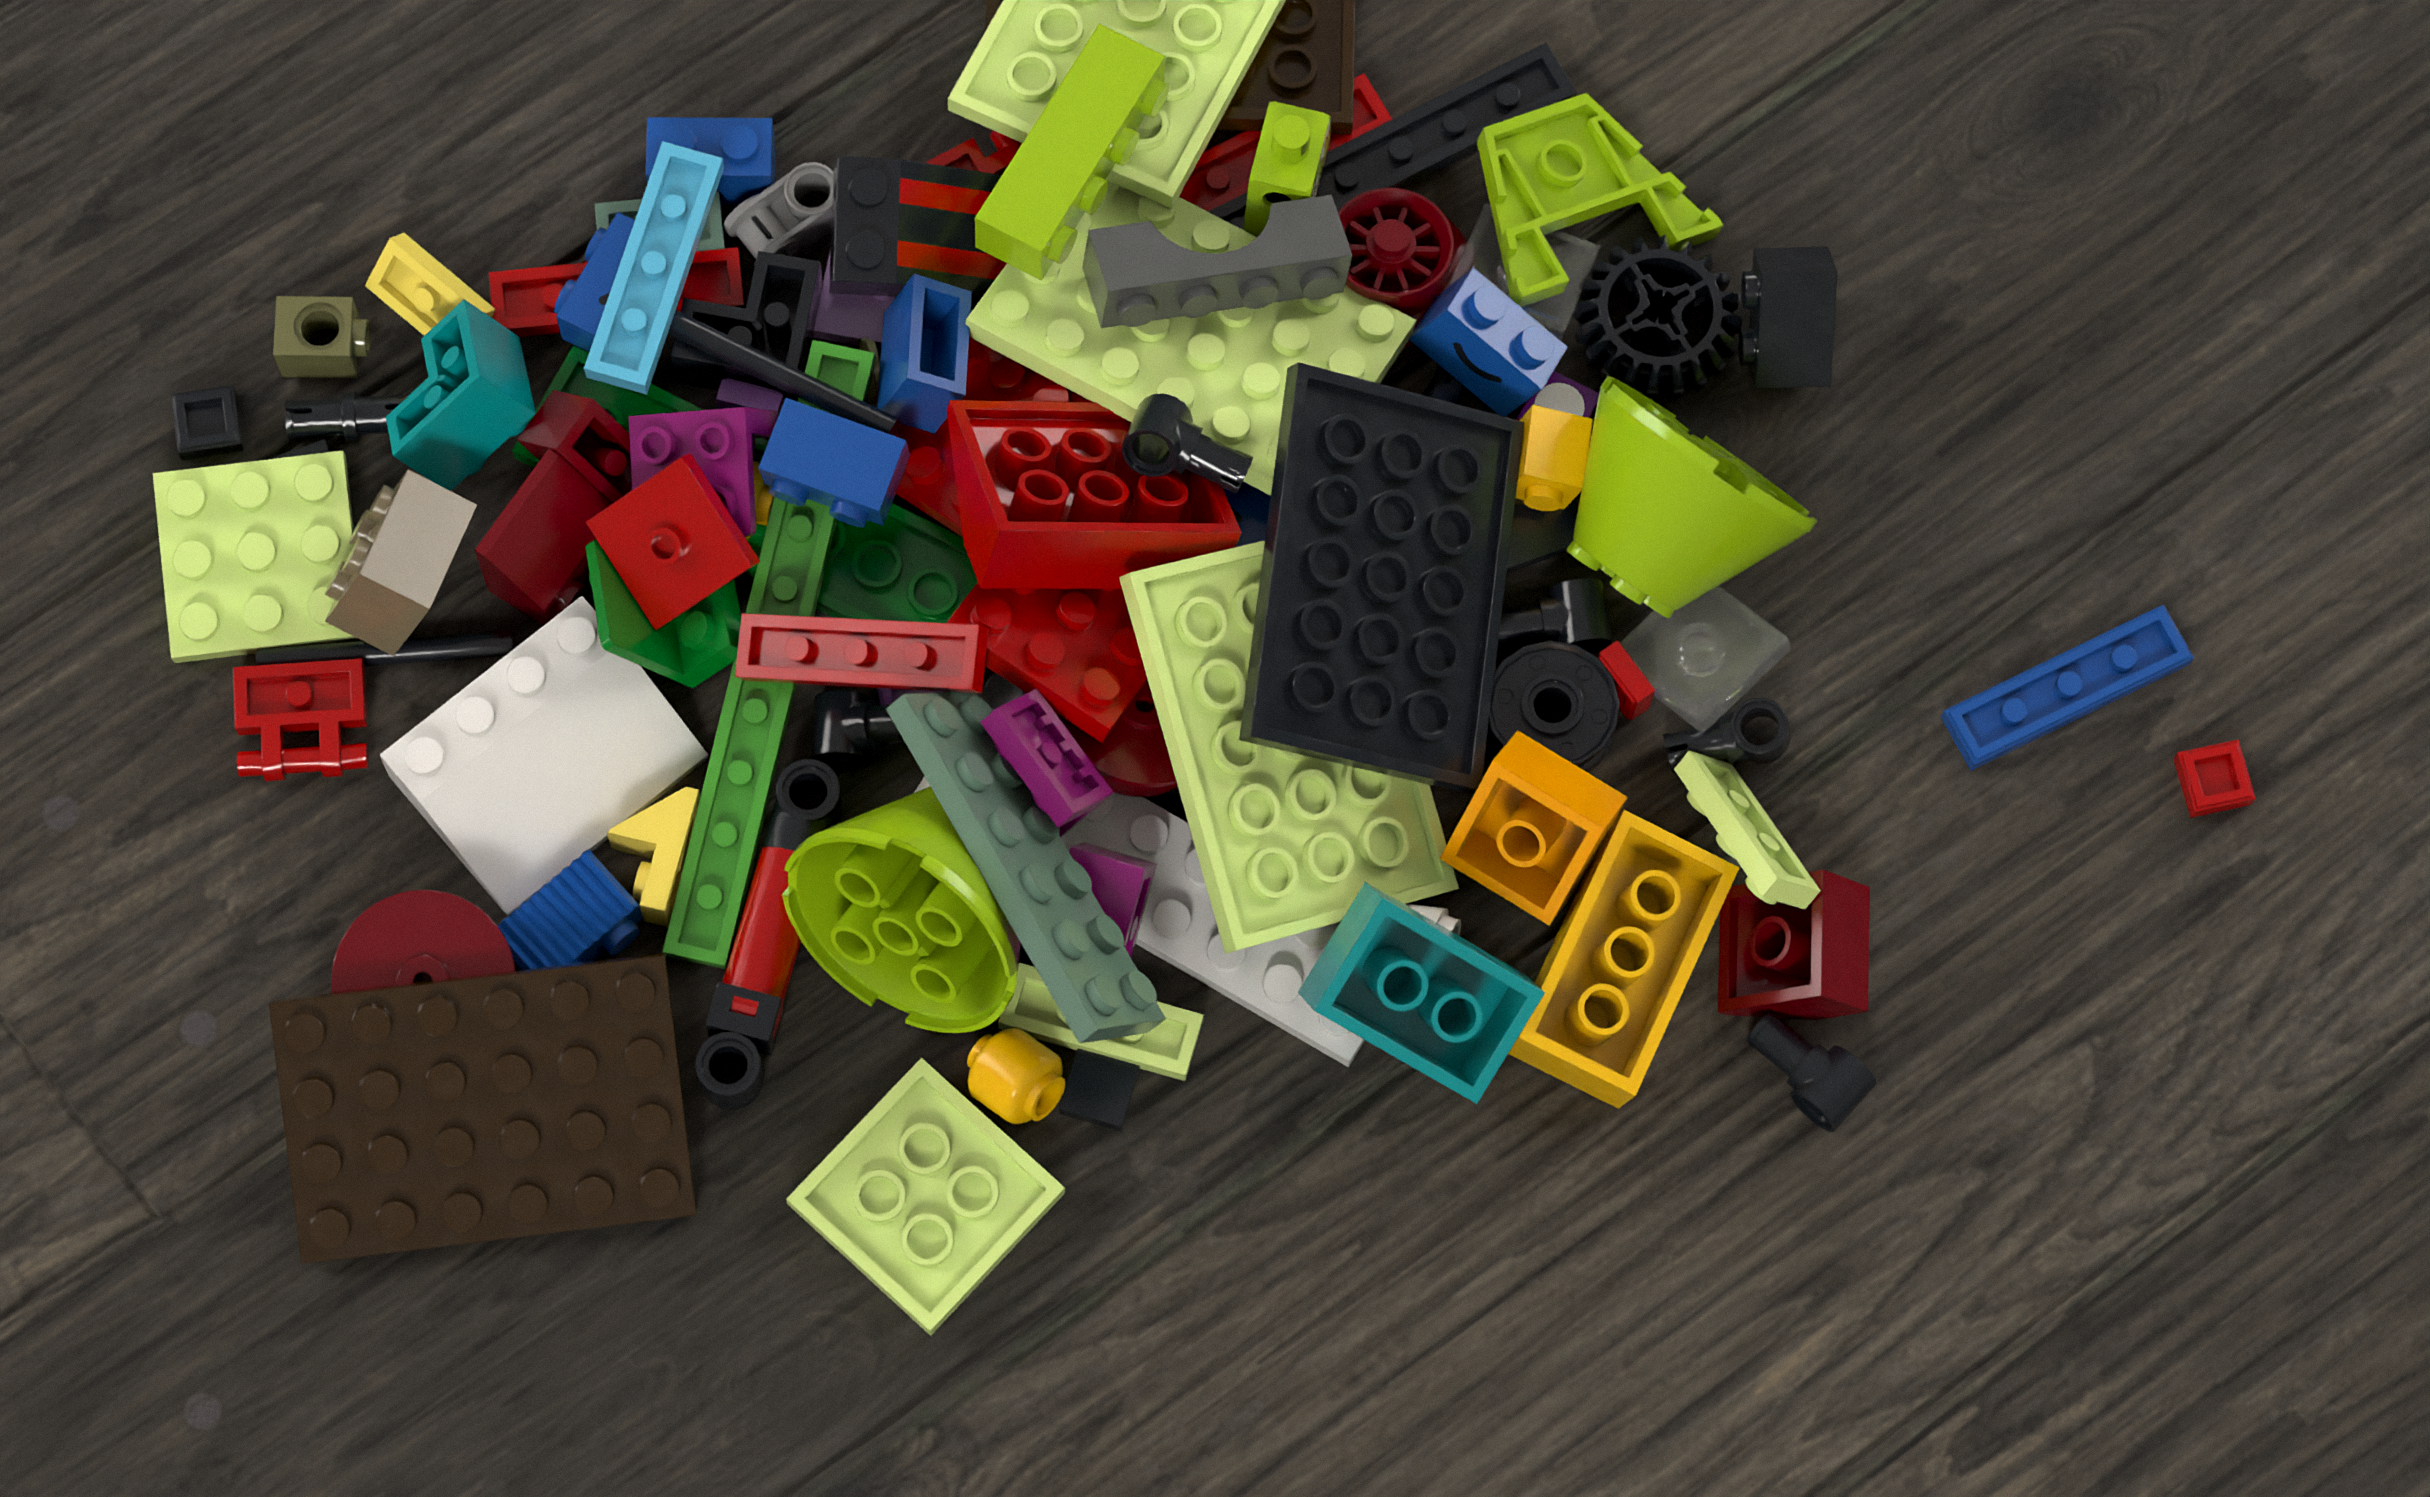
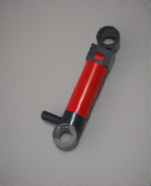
M802 759L793 762L782 771L777 780L775 804L723 981L717 983L705 1025L709 1039L701 1045L696 1055L695 1069L703 1095L711 1104L721 1109L737 1110L748 1106L758 1097L763 1088L764 1072L759 1053L772 1056L784 1016L783 1003L801 944V940L791 924L784 906L782 894L789 886L788 872L784 870L785 865L805 839L837 825L842 816L843 803L837 775L827 764L818 760ZM808 787L817 788L827 795L824 803L818 808L811 810L797 807L792 800L795 794ZM734 1058L743 1061L747 1065L744 1077L738 1082L722 1084L712 1077L713 1070L722 1060Z

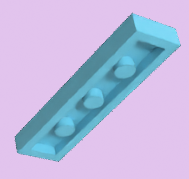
M662 141L584 366L586 378L647 395L724 170L723 158Z

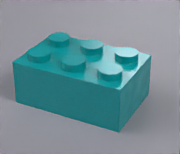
M1365 882L1299 989L1298 994L1315 1012L1477 1104L1545 992L1522 972Z

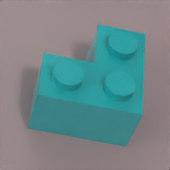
M465 299L421 338L428 378L386 416L393 456L449 491H452L467 476L476 474L484 466L487 458L507 439L520 434L526 428L530 419L536 414L519 336Z

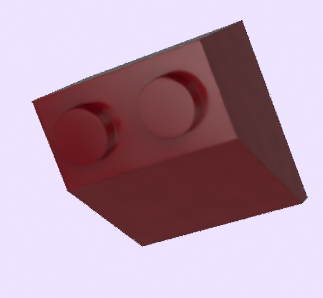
M551 449L546 451L475 548L488 591L543 626L579 597L585 596L587 586L584 583L589 578L585 546L596 539L586 521L611 505L570 464Z
M1823 869L1811 871L1808 873L1821 891L1806 909H1802L1781 902L1768 904L1754 895L1746 884L1731 886L1720 909L1718 1013L1732 1016L1764 1017L1771 1011L1778 1018L1820 1020L1868 1012L1870 887Z

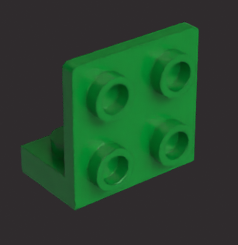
M594 539L585 546L589 567V581L592 587L598 623L597 631L604 650L691 688L696 687L737 660L741 614L734 580L665 626L655 630L597 539Z

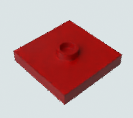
M691 453L680 457L586 521L591 532L655 630L665 626L761 562Z

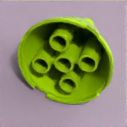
M1607 376L1600 386L1573 541L1566 550L1595 571L1601 569L1612 577L1610 585L1639 605L1644 602L1650 608L1669 619L1675 610L1689 604L1813 529L1817 519L1808 517L1809 511L1763 475L1706 435L1703 439L1693 434L1689 435V429L1675 419L1676 415L1625 383Z
M931 786L810 836L797 847L787 861L784 870L788 872L789 886L782 896L788 918L796 930L799 939L812 957L835 981L867 1005L872 1007L875 1001L880 999L899 1010L909 1013L905 1019L906 1024L935 1032L965 1033L982 1029L993 1023L1011 1002L1017 985L1021 942Z

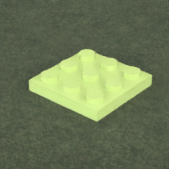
M344 451L153 473L170 652L174 663L255 654L256 650L261 648L361 641L325 622L334 602V599L326 596L325 592L339 564L342 561L346 562L353 548V545L349 543L354 532L347 461Z
M921 1058L786 1200L787 1204L931 1336L1065 1194V1187Z

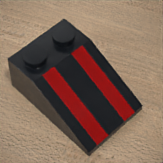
M838 156L833 173L829 293L896 297L913 274H917L972 291L971 301H980L1007 264L975 247V217L1002 175L903 159Z

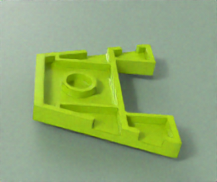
M1587 93L1484 127L1477 139L1510 298L1520 307L1563 293L1570 281L1544 237L1548 233L1636 202L1641 204L1660 237L1666 235L1669 239V250L1680 251L1681 245L1689 240L1694 246L1714 239L1723 227L1719 217L1709 208L1702 212L1683 194L1686 186L1671 172L1661 174L1639 153L1642 145Z

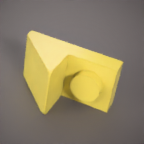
M684 787L617 824L607 832L612 849L652 859L651 863L645 861L640 863L633 887V899L641 900L639 905L645 922L669 927L700 801L698 789Z

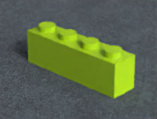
M1100 23L1098 24L975 217L976 248L1041 281L1053 262L1062 264L1067 259L1077 238L1078 231L1075 227L1085 212L1093 215L1097 211L1108 189L1107 176L1115 164L1124 166L1128 162L1139 139V132L1136 130L1146 115L1154 118L1159 113L1167 98L1170 85L1164 82V55Z

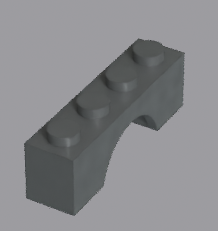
M1332 195L1272 203L1268 222L1261 234L1248 245L1225 253H1202L1181 247L1166 238L1151 221L1091 229L1088 231L1082 269L1101 328L1121 325L1138 327L1155 320L1182 316L1198 318L1215 311L1242 307L1259 309L1275 302L1302 298L1319 300L1332 294L1342 293L1352 259V252Z

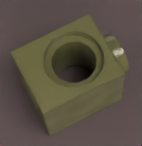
M276 296L273 356L281 376L285 378H357L358 357H368L370 327L368 319H360L353 297ZM332 329L338 332L336 338L327 345L315 346L309 343L310 338L320 330Z

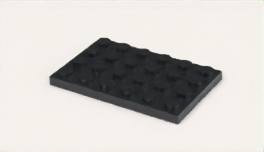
M1300 362L1287 368L1241 721L1240 741L1466 794L1476 792L1483 775L1524 422Z

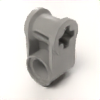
M817 162L803 163L795 167L790 173L763 192L748 198L738 205L726 218L723 225L724 230L730 237H739L755 259H757L758 251L797 257L801 252L831 232L834 172L826 165ZM812 191H821L829 195L828 200L823 205L815 208H808L799 203L805 194Z

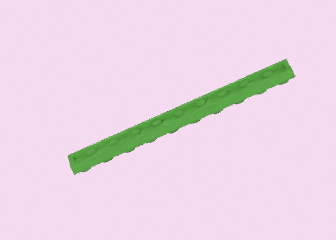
M813 340L805 373L866 402L876 363L875 353ZM798 398V402H800V403H802V404H805V405H808V406H811V407H814V408H817V409H819V410H822V409H820V408H818V407H816V406H814V405H812V404H810V403H808V402H806V401H804V400ZM774 497L759 557L761 562L757 565L746 613L814 617L837 524V519L829 515L831 507L809 499L806 500L804 506H797ZM737 660L733 662L663 947V953H666L667 957L722 969L727 967L740 923L797 688L796 683L745 681L736 678Z

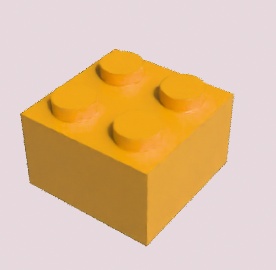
M1517 730L1490 764L1439 859L1550 926L1574 894L1628 797Z

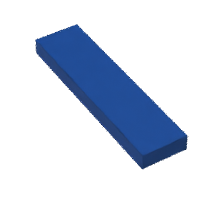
M2163 604L1944 710L1940 717L1970 771L2190 665L2194 660V656Z

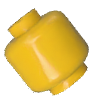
M1014 1027L1003 1029L994 1036L990 1034L985 1035L977 1041L969 1053L967 1065L970 1067L967 1081L970 1094L1007 1122L1015 1125L1026 1123L1031 1119L1034 1121L1042 1120L1060 1101L1065 1088V1079L1062 1078L1061 1058L1022 1029Z

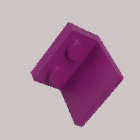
M737 407L629 416L632 490L680 457L691 453L744 537L755 535L756 512L753 450L756 449L755 438L771 437L777 421V411Z
M1038 689L997 707L980 722L993 739L998 753L1011 763L1030 789L1037 806L1048 814L1055 825L1060 828V838L1114 793Z

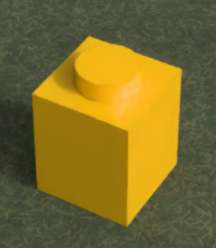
M1532 405L1519 420L1524 422L1515 498L1524 500L1526 506L1539 511L1564 510L1582 490L1593 419Z

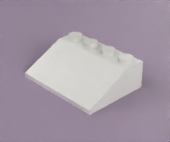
M583 596L575 600L380 754L391 780L508 917L515 909L520 908L523 902L529 900L534 893L540 891L543 885L549 883L554 876L559 875L564 868L570 866L573 860L579 858L584 851L590 850L592 852L608 839L607 832L611 828L646 809L709 758L708 753L643 668L603 649L597 631L596 611Z

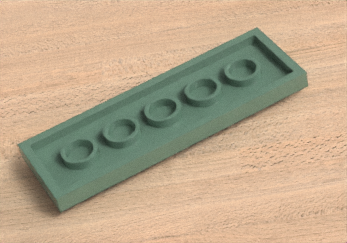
M963 692L903 694L886 708L887 712L1079 1044L1145 1034L1166 1020L1156 1002L1157 995L1154 986L1143 973L1137 970L1123 946L1124 937L1120 928L1110 917L1105 915L1091 891L1092 882L1088 873L1078 862L1073 860L1060 838V828L1055 825L1048 814L1037 806L1030 789L1011 763L998 753L993 739L980 723L992 712L990 706L982 698L978 697L976 693Z

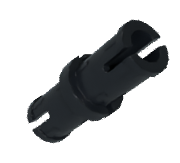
M347 391L342 393V398L286 399L285 409L289 411V414H285L288 439L344 436L346 442H355L360 440V435L389 434L386 416L411 393L393 396L358 397L356 391Z

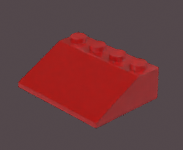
M949 400L947 418L963 541L980 588L1122 589L1119 577L1127 573L1237 546L1242 532L1223 488L1184 469L1182 475L1172 470L1161 477H1148L1131 469L1125 462L1121 451L1123 440L1131 422L1114 414L1113 411L1102 405L1086 402Z

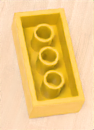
M1623 810L1615 819L1589 865L1535 981V984L1545 994L1508 1054L1618 1109L1635 1097L1740 867Z

